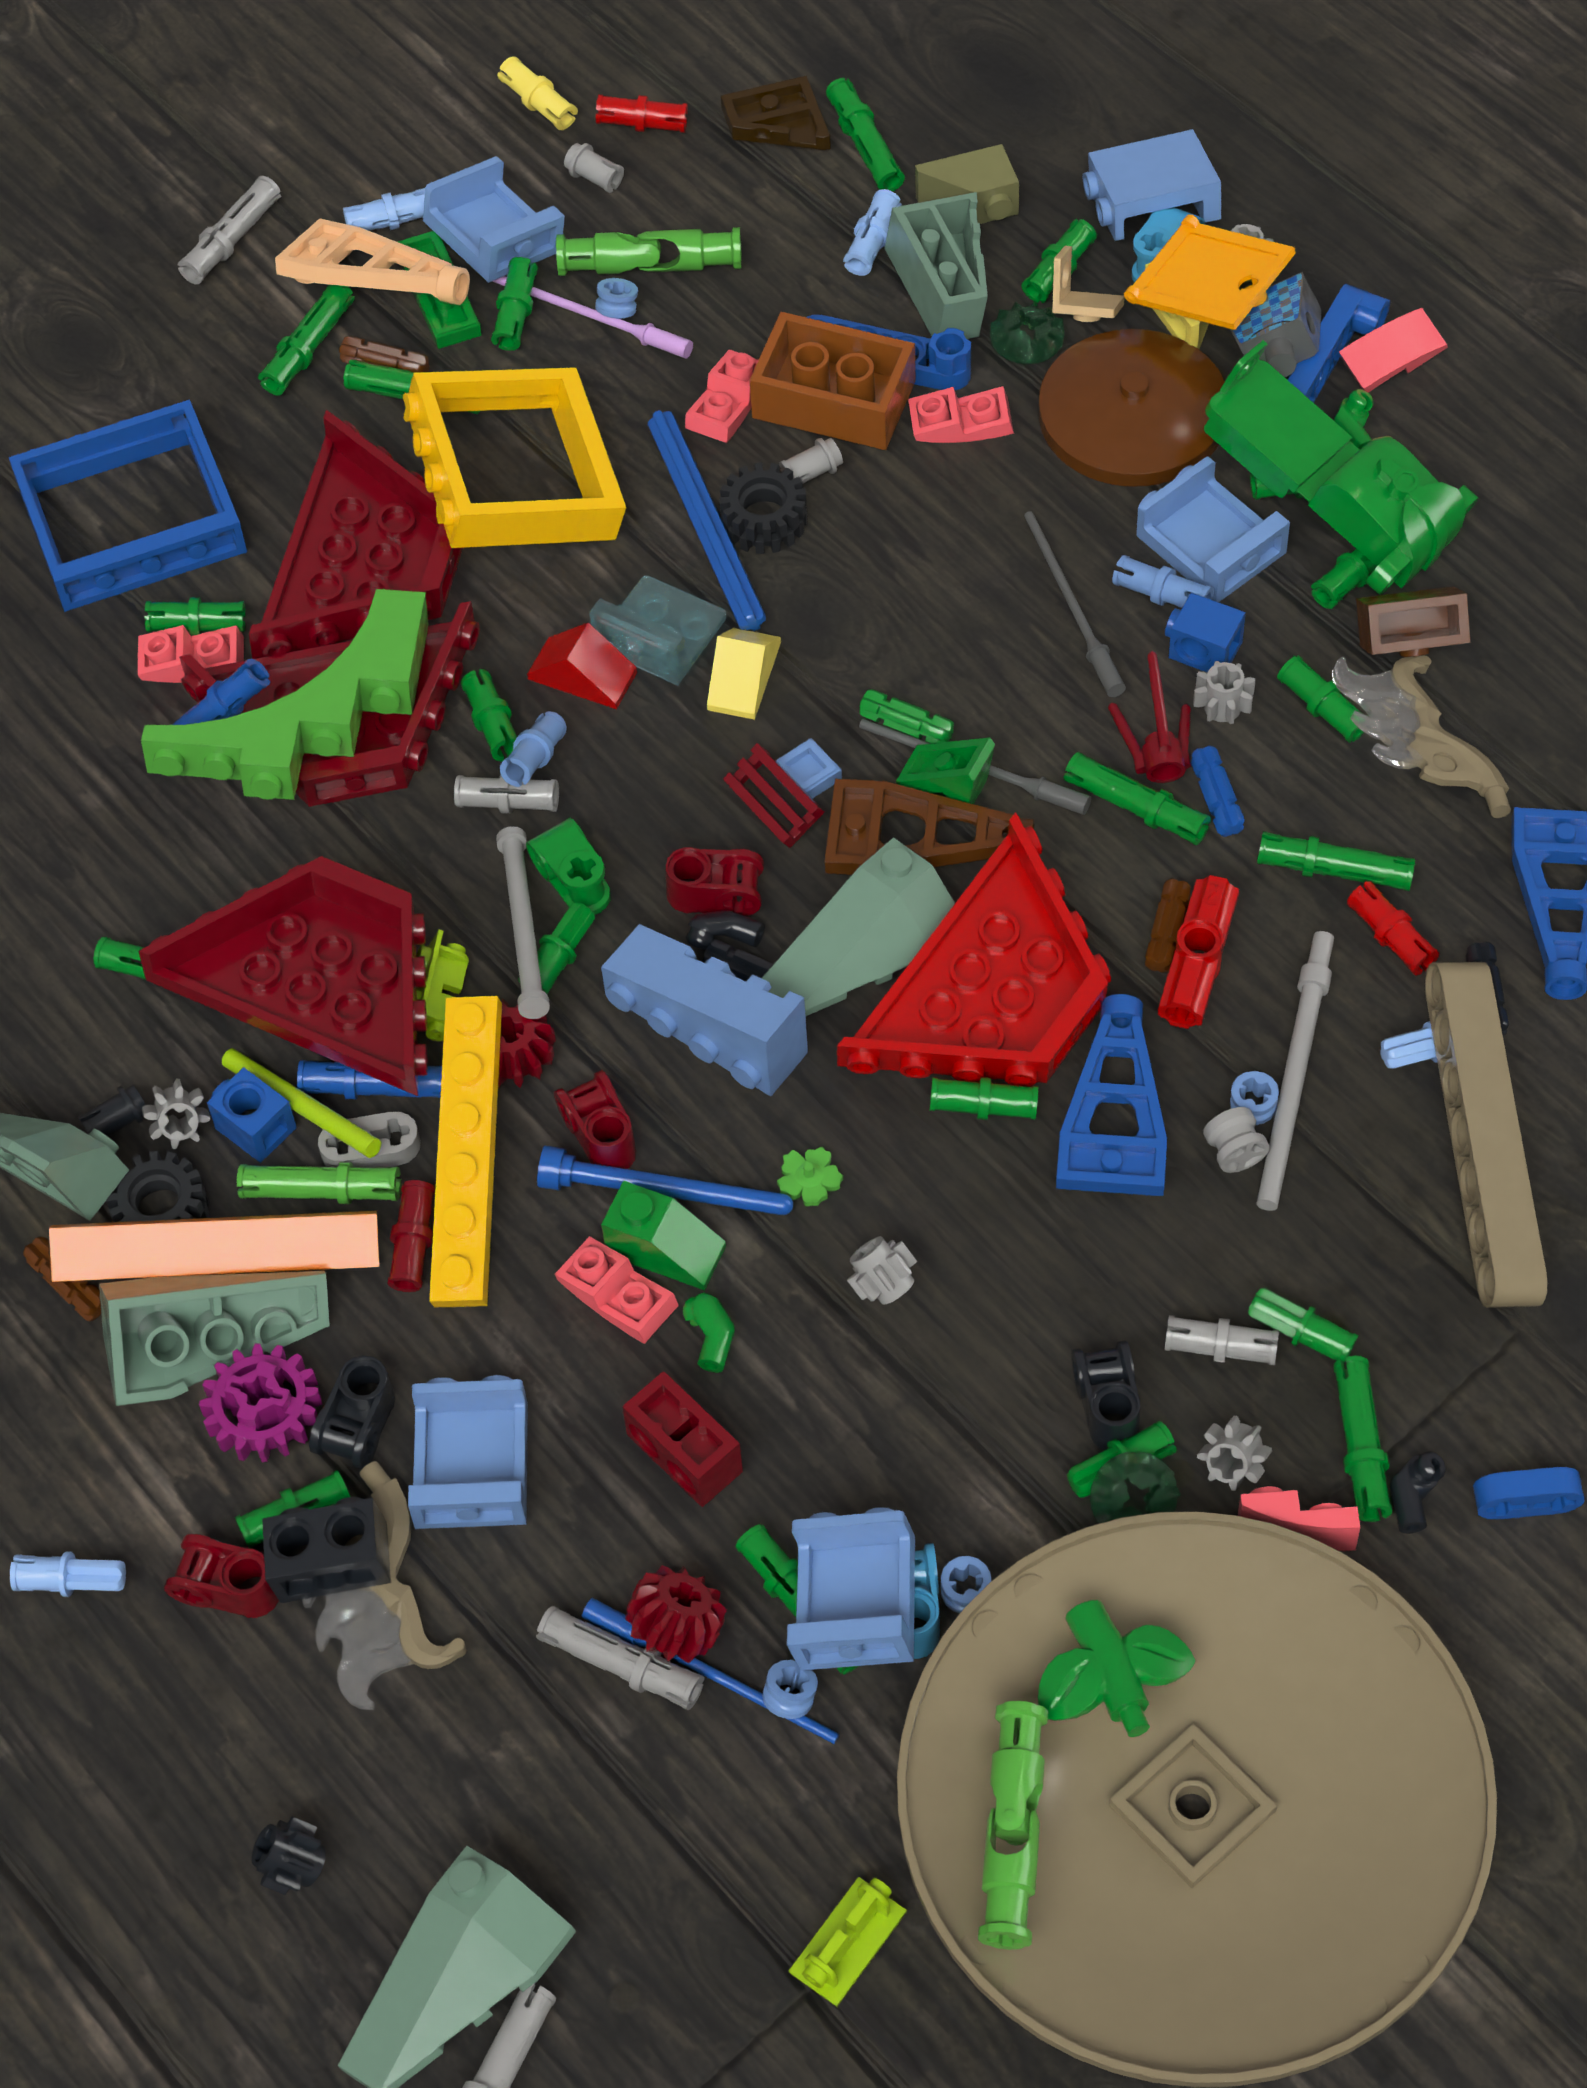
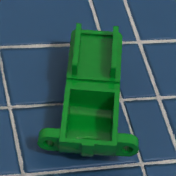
M1262 340L1236 363L1220 391L1208 402L1205 413L1209 420L1204 426V431L1279 498L1285 497L1290 490L1293 493L1297 491L1309 502L1308 506L1377 566L1365 581L1376 593L1382 595L1394 583L1402 589L1422 569L1426 571L1436 562L1443 549L1459 533L1465 515L1476 504L1479 497L1465 485L1458 490V488L1438 482L1403 444L1390 436L1373 438L1359 450L1350 442L1353 438L1269 363L1259 360L1268 345L1266 341Z

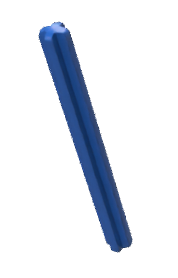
M661 410L655 411L653 418L648 421L649 430L736 622L742 630L751 629L753 632L760 629V624L766 620V615L675 416L670 411L663 413Z

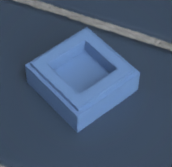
M812 738L776 760L812 799L833 786L835 779H842L841 768Z

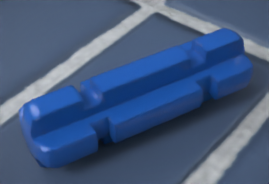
M1210 745L1203 749L1197 748L1192 752L1191 765L1195 775L1201 779L1198 783L1210 814L1215 816L1213 822L1216 830L1223 837L1239 834L1244 828L1243 823L1245 819L1240 806L1234 803L1237 799L1225 768L1220 766L1222 760L1219 752Z

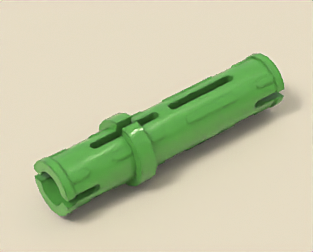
M340 1162L338 1167L255 1166L241 1164L237 1173V1187L243 1186V1188H239L237 1192L241 1199H337L339 1204H351L353 1199L398 1201L401 1193V1179H396V1177H400L401 1172L399 1167H354L352 1162Z

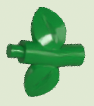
M1090 1600L1075 1606L1066 1614L1065 1620L1081 1648H1075L1057 1655L1047 1665L1039 1684L1038 1705L1048 1710V1720L1062 1721L1088 1714L1104 1701L1110 1719L1114 1722H1122L1129 1737H1137L1149 1730L1150 1725L1144 1715L1149 1702L1142 1684L1162 1686L1176 1682L1184 1677L1196 1662L1191 1650L1179 1637L1160 1626L1143 1625L1131 1630L1122 1637L1103 1603L1099 1600Z

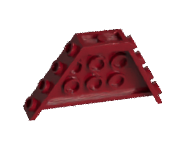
M327 409L323 417L325 439L262 622L252 625L249 632L252 659L354 639L368 616L376 589L426 592L428 621L442 617L463 548H451L444 524H438L437 503L434 494L427 491L423 477L415 471L409 472L394 461L391 454L384 447L374 446L360 435L352 423L347 420L341 421Z
M471 601L459 604L451 622L428 626L412 715L381 714L363 711L354 757L321 756L319 754L304 753L296 794L309 807L408 788L414 771L420 772L423 769L428 755L427 741L432 730L438 731L445 716L446 706L444 701L449 690L455 691L460 683L463 670L462 659L466 650L472 651L478 640L480 625L479 622L474 620ZM353 640L254 659L260 662L268 671L270 684L246 702L242 713L264 707L297 691L325 671ZM191 654L179 656L185 674L181 682L188 694L199 703L207 695V689L216 681H224L230 677L245 661L203 668Z
M320 856L306 864L293 867L285 875L260 888H253L247 891L241 898L216 911L202 914L195 922L170 935L160 936L153 940L149 946L139 950L146 981L415 1096H418V1076L428 1075L426 1044H418L417 1032L427 1031L426 1001L417 1000V988L426 987L425 957L416 956V945L426 944L424 913L414 914L412 893Z

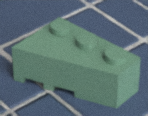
M977 192L894 207L891 211L884 249L931 336L934 333H942L947 328H956L964 331L966 339L979 337L988 294L984 257L980 249L981 229L980 223L977 221Z

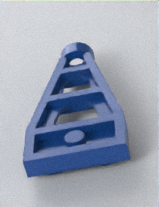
M1514 807L1512 815V863L1545 966V992L1555 999H1576L1583 996L1587 991V880L1582 890L1551 889L1546 883L1541 865L1543 862L1587 865V811ZM1548 909L1583 911L1580 933L1553 931Z
M1115 994L1104 998L1102 1002L1100 1024L1060 1130L1056 1189L1164 1196L1167 1136L1142 1027L1143 1003L1134 996ZM1105 1057L1132 1058L1134 1062L1135 1084L1100 1083L1099 1079ZM1101 1102L1130 1104L1136 1114L1139 1128L1137 1135L1131 1137L1092 1134L1089 1126L1096 1107Z

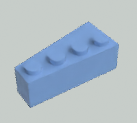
M641 924L633 930L601 967L605 995L615 1007L624 1012L631 1010L643 1017L658 1034L664 1037L672 1035L688 1045L692 1053L700 1060L707 1063L714 1061L730 1071L733 1078L746 1088L754 1089L756 1087L771 1097L808 1053L804 997L791 991L784 998L768 992L771 989L768 981L753 974L747 981H743L735 977L730 971L728 963L715 957H711L703 963L697 960L690 946Z

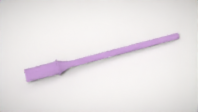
M503 276L492 282L505 286L507 277ZM532 288V297L629 332L638 338L644 346L650 345L685 359L692 352L693 342L691 340L656 328L652 323L637 325L621 319L609 318L601 315L597 310L538 288Z

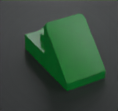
M988 737L917 745L897 778L896 784L929 793L943 792L948 798L974 804L987 781L995 743Z

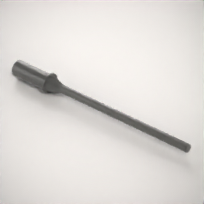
M1026 512L1024 517L1087 642V660L1092 663L1109 697L1121 695L1125 691L1126 686L1109 654V647L1095 638L1033 512Z
M862 719L859 724V728L913 748H916L917 745L931 744ZM990 765L988 775L1022 787L1033 795L1036 801L1041 799L1085 815L1090 807L1091 796L1050 782L1044 776L1041 778H1025Z

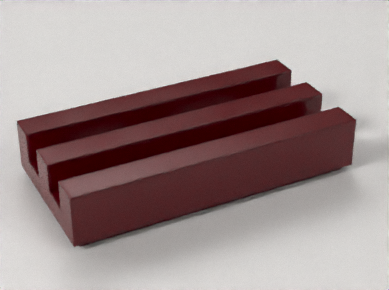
M756 743L751 749L754 754L748 760L743 757L736 764L739 769L734 774L729 772L723 780L777 838L791 848L825 811L764 747ZM762 764L807 809L808 812L803 817L757 771ZM749 778L794 825L790 831L744 785Z

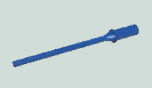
M594 1598L589 1600L582 1613L583 1619L633 1645L646 1648L647 1642L645 1640L635 1639L630 1636L632 1625L625 1619V1614ZM677 1655L672 1658L768 1709L763 1702V1693L696 1658L690 1663L683 1661ZM806 1716L787 1719L832 1744H835L839 1738V1733Z

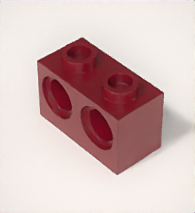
M664 1371L622 1406L627 1435L701 1507H704L743 1472L740 1443Z

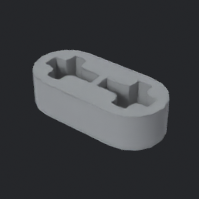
M386 1112L348 1119L381 1141L379 1152L372 1158L366 1157L348 1146V1153L338 1154V1142L341 1140L325 1130H322L318 1138L319 1151L326 1167H338L340 1162H352L354 1167L367 1168L399 1166L415 1158L421 1144L415 1120L403 1112ZM401 1132V1144L391 1145L390 1133Z

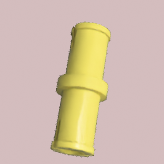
M515 56L509 57L502 63L499 69L504 71L507 76L503 72H498V79L521 96L522 104L530 111H539L558 130H565L572 125L576 118L567 111L577 115L578 109L554 90L553 83L545 76H537Z

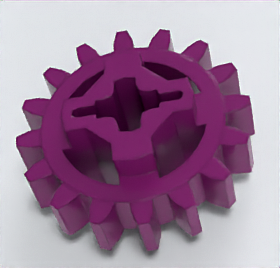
M260 1343L254 1344L252 1356L245 1358L238 1349L232 1351L234 1364L228 1367L223 1363L217 1362L214 1367L219 1378L218 1381L204 1380L202 1384L208 1398L200 1400L199 1407L203 1417L206 1418L203 1422L209 1437L216 1436L218 1446L223 1452L228 1451L235 1445L237 1456L241 1461H245L251 1451H258L261 1462H268L270 1450L275 1448L284 1457L290 1455L288 1442L295 1439L305 1444L308 1441L303 1426L314 1425L318 1416L315 1407L322 1405V1398L319 1388H316L318 1383L313 1369H305L302 1356L298 1353L286 1361V1355L281 1345H277L272 1350L271 1355H264ZM284 1380L288 1381L296 1389V1397L291 1396L290 1391L284 1388ZM226 1408L231 1409L233 1416H237L239 1421L237 1426L226 1417Z

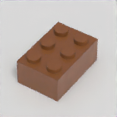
M780 312L749 380L752 418L886 450L916 381L915 343Z

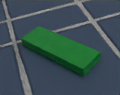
M434 231L398 241V243L452 263L442 239ZM402 266L403 270H410L409 268ZM413 292L438 349L482 336L480 324L467 296L461 305L441 302L429 293Z

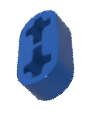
M1569 1467L1499 1472L1481 1477L1473 1484L1478 1515L1486 1519H1509L1566 1513L1577 1509L1585 1502L1579 1471Z

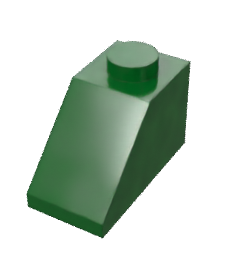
M624 1180L601 1224L604 1244L629 1258L632 1265L704 1291L726 1248L725 1240L674 1198Z

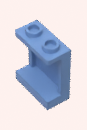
M1193 129L1088 153L1089 172L1083 173L1084 191L1088 200H1095L1099 223L1102 227L1108 226L1115 241L1124 239V220L1126 218L1190 203L1194 204L1200 217L1205 220V223L1221 219V180Z
M497 156L427 184L424 198L423 222L488 283L508 274V265L512 258H528L531 260L529 264L531 265L534 262L536 263L556 254V235L563 234L565 218L555 206L537 213L534 212L504 184V162Z
M1207 456L1194 466L1189 465L1185 467L1169 484L1159 491L1154 490L1148 493L1142 499L1138 507L1136 536L1186 579L1212 586L1214 588L1213 601L1220 602L1287 553L1290 522L1277 511L1264 520L1216 481L1214 476L1216 463Z
M493 1375L485 1377L482 1381L457 1382L451 1378H434L427 1383L413 1384L412 1398L415 1405L413 1485H409L408 1507L415 1529L526 1525L528 1403L523 1381L519 1379L513 1380L507 1376Z
M873 1508L864 1514L838 1516L833 1513L823 1512L814 1514L807 1519L793 1520L792 1534L798 1544L796 1623L788 1624L787 1646L800 1671L914 1662L915 1535L905 1513L889 1508Z

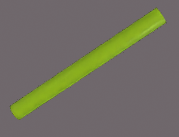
M231 1048L223 1055L222 1065L235 1074L243 1067L287 1099L293 1111L361 1154L372 1158L379 1152L381 1141L241 1052Z

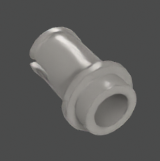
M575 143L565 156L564 166L569 169V174L572 177L578 178L582 176L608 193H612L613 189L616 190L623 179V166L615 164L593 152L592 145L588 143L582 145Z
M818 438L815 440V446L787 460L780 461L779 466L781 473L787 467L793 471V479L799 476L802 482L805 483L827 471L830 474L836 473L837 466L843 464V458L832 438L825 441L822 438Z

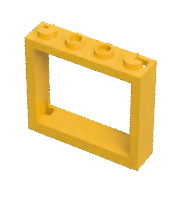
M577 368L413 373L409 393L403 394L406 408L403 418L406 422L411 423L414 432V452L417 457H422L425 466L424 478L426 489L429 493L434 494L437 503L438 524H444L451 548L616 540L626 505ZM551 408L583 498L470 503L441 412Z

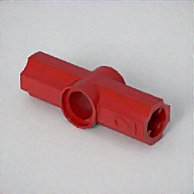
M1209 875L1204 879H1196L1184 923L1177 932L1176 950L1158 1007V1016L1166 1019L1171 1026L1189 1029L1195 1025L1202 1026L1213 984L1221 969L1222 953L1239 897V889L1231 885L1226 878ZM1193 950H1202V951H1205L1206 953L1201 954V953H1195V952H1192V951H1193Z

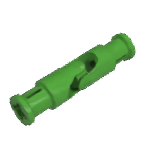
M740 227L733 228L731 232L703 233L701 229L646 231L638 234L637 237L620 232L595 233L594 238L566 239L564 234L556 235L558 275L566 276L568 271L595 270L597 274H620L635 267H639V270L646 272L703 270L704 266L733 265L734 269H742ZM658 239H666L675 243L680 255L670 262L659 263L661 244Z
M1007 1701L997 1705L995 1719L1001 1723L999 1749L992 1754L990 1784L996 1797V1809H991L987 1819L982 1891L987 1894L985 1924L978 1929V1941L994 1948L1011 1950L1022 1949L1032 1944V1932L1027 1929L1029 1898L1035 1895L1040 1834V1821L1036 1809L1043 1789L1045 1759L1039 1754L1041 1727L1047 1724L1048 1710L1032 1702ZM996 1837L1014 1846L1026 1843L1024 1848L1017 1853L1005 1855L996 1852Z

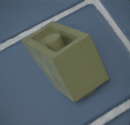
M1002 144L915 165L916 199L918 203L977 192L978 203L976 211L978 223L982 224L1001 220L1019 214V181Z

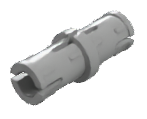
M457 775L454 785V802L457 807L498 808L500 813H512L513 809H536L556 812L559 802V784L556 779H530L526 785L522 782L520 787H515L505 782L501 775L500 778L464 777L463 775Z
M1169 1315L1165 1351L1174 1350L1214 1356V1362L1221 1363L1225 1362V1358L1269 1363V1365L1274 1366L1279 1330L1271 1331L1229 1325L1230 1319L1219 1318L1218 1323L1175 1318V1316Z

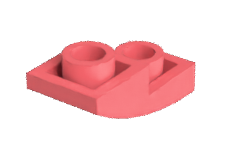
M1419 308L1366 334L1340 350L1339 354L1362 390L1369 393L1404 369L1407 373H1410L1448 348L1423 308Z
M729 349L708 373L706 391L686 412L685 429L728 443L751 410L749 380L758 363V359Z
M1004 386L961 398L957 397L954 387L908 399L913 434L916 441L959 443L1014 434L1008 397Z
M184 625L138 636V676L143 681L182 683L181 679L185 674L179 656L189 654L203 668L244 661V635L237 625L194 636L189 634Z
M590 1236L555 1273L557 1280L577 1298L610 1323L643 1344L650 1339L679 1306L674 1293L635 1272L629 1258Z
M1273 1486L1254 1489L1249 1494L1240 1495L1238 1516L1287 1528L1307 1535L1338 1551H1356L1361 1528L1358 1507L1342 1508L1341 1505L1336 1503H1322L1311 1507L1309 1510L1300 1511L1297 1490L1282 1491V1489Z

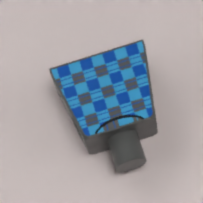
M1303 272L1271 285L1266 290V301L1262 305L1253 307L1236 330L1230 329L1244 356L1262 340L1266 341L1268 345L1259 360L1269 363L1284 377L1294 372L1297 363L1315 356L1319 351L1321 307Z

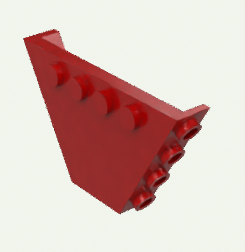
M1016 812L1009 820L1008 835L855 1036L843 1037L837 1045V1066L847 1067L848 1070L859 1074H872L878 1070L899 1071L902 1075L910 1078H926L931 1074L952 1075L956 1080L979 1082L980 1077L1003 1079L1010 1085L1028 1087L1035 1085L1036 1082L1047 1083L1100 1012L1102 1002L1106 998L1108 983L1111 982L1108 966L1099 953L1093 955L1085 941L1088 939V932L1082 917L1076 910L1070 912L1062 898L1065 896L1064 886L1057 871L1054 868L1046 869L1039 856L1042 854V847L1035 830L1031 826L1024 828Z

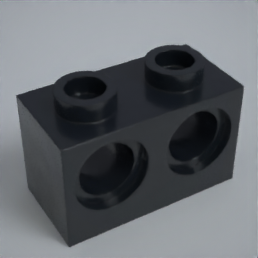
M349 1497L341 1499L331 1506L315 1509L291 1508L283 1511L278 1516L262 1518L265 1580L280 1603L391 1583L387 1522L373 1498ZM363 1535L357 1543L345 1546L352 1537ZM308 1545L301 1554L290 1557L295 1549Z

